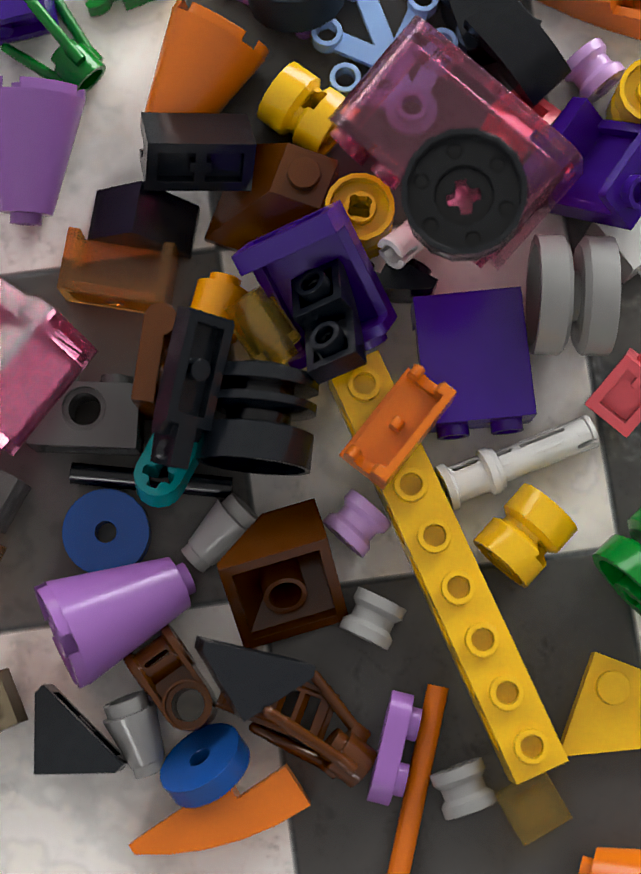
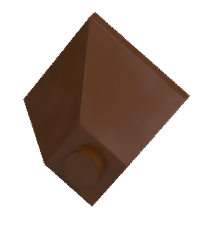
M291 143L257 144L251 191L222 192L204 237L205 241L237 252L246 243L325 207L328 191L338 180L339 160Z
M315 498L262 513L217 562L218 572L244 647L256 648L341 622L343 617L348 615L331 548Z

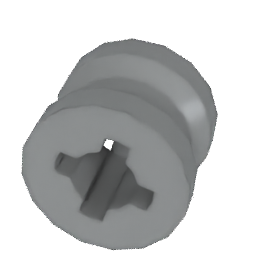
M358 587L353 596L355 607L351 614L343 617L339 627L368 643L388 651L393 641L390 632L395 623L403 620L407 610L378 594Z
M482 757L457 763L429 776L433 787L440 790L443 796L444 803L441 810L445 820L469 815L498 801L494 790L487 787L482 775L486 768Z

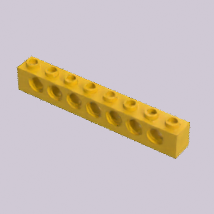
M378 350L366 355L367 364L328 380V387L351 437L356 434L394 386ZM420 443L384 490L374 483L373 485L504 772L510 782L518 785L569 760L423 445Z

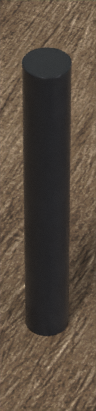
M75 462L71 464L70 484L136 490L133 474L135 468ZM162 471L157 478L149 476L150 486L157 488L161 482L169 483L168 471ZM193 474L183 494L227 498L233 491V477Z

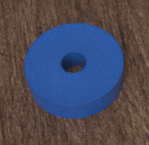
M98 489L80 497L68 510L62 526V540L68 556L79 568L88 573L139 563L147 554L151 543V524L146 511L133 497L115 489ZM107 523L114 524L116 527L115 538L108 543L101 542L98 538L100 527Z
M226 723L207 725L187 735L170 751L161 767L160 782L174 802L181 807L196 808L207 805L229 792L242 778L250 760L249 747L232 725Z

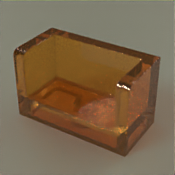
M69 227L57 288L64 299L69 302L145 313L155 303L164 302L172 304L180 256L175 243L164 241L162 251L86 240L80 228Z

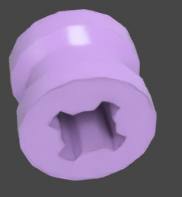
M595 38L586 43L566 61L572 71L564 80L566 82H574L579 88V97L588 98L591 104L610 91L621 80L626 70L620 61H612L606 55L607 47L600 38Z
M353 489L344 496V506L337 513H329L322 521L341 542L362 558L370 550L371 539L376 534L385 533L392 525L383 513Z

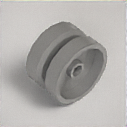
M535 234L531 241L528 257L525 295V322L529 352L532 355H559L568 343L569 336H571L572 344L581 356H609L613 351L617 337L621 305V264L616 238L612 236L584 235L576 246L573 255L571 246L563 235Z

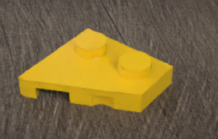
M591 652L560 740L567 756L641 749V669L598 652Z

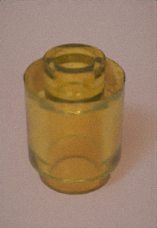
M261 286L249 291L225 309L229 318L234 321V335L251 360L285 364L298 354L294 344L301 339V335L273 294L267 296Z

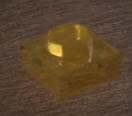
M547 772L518 785L512 783L495 793L498 804L523 846H527L573 818Z

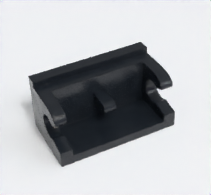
M141 112L140 128L143 138V149H140L139 153L145 191H251L257 144L247 114Z

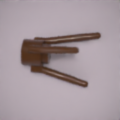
M315 671L314 678L311 681L348 729L346 733L337 728L323 741L270 706L264 708V716L314 751L255 722L249 725V730L267 742L318 767L330 778L338 777L351 788L366 776L376 760L377 751L366 743L371 735V731L355 719L332 687L328 685L318 671Z

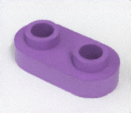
M396 690L391 691L366 801L389 806L392 795L403 797L410 764L400 762L405 740L416 741L422 717V708L413 707L414 695Z

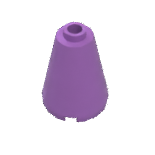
M0 76V212L10 214V224L42 226V217L54 215L86 102V90L81 89L77 91L78 85L68 82L20 76L19 82L11 83V87H2L3 76Z
M164 557L44 581V583L34 587V592L45 621L48 620L54 635L52 639L73 682L80 689L93 683L190 608L191 601L189 595L196 592V587L188 568L183 562L175 565L170 557Z

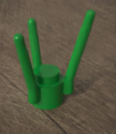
M24 0L30 10L60 45L51 57V61L56 65L54 71L7 42L1 45V50L45 79L78 85L77 91L81 89L88 91L105 73L106 66L102 63L103 57L90 44L64 0H54L56 10L74 39H69L38 0Z

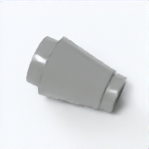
M233 492L224 500L218 498L181 551L196 569L204 573L227 553L255 522L258 516Z
M141 690L106 704L103 708L107 719L103 721V724L128 765L133 769L136 779L145 778L160 772L165 760V753L155 702L149 701L147 693Z

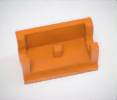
M414 364L411 369H406L339 454V457L382 490L387 487L449 408L457 393L455 389L445 382H441L439 385L432 382L424 374L426 372L424 367L419 364Z

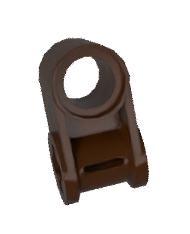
M169 624L161 629L159 637L135 654L131 652L123 659L138 684L152 698L165 719L173 727L183 731H197L210 725L215 719L218 708L215 707L218 701L216 695L196 667V662L191 653ZM197 690L204 699V710L198 719L187 722L179 716L177 702L184 692Z

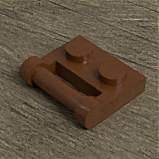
M164 302L151 305L145 312L131 400L143 417L149 420L155 419L153 418V413L176 318L175 309L170 304Z

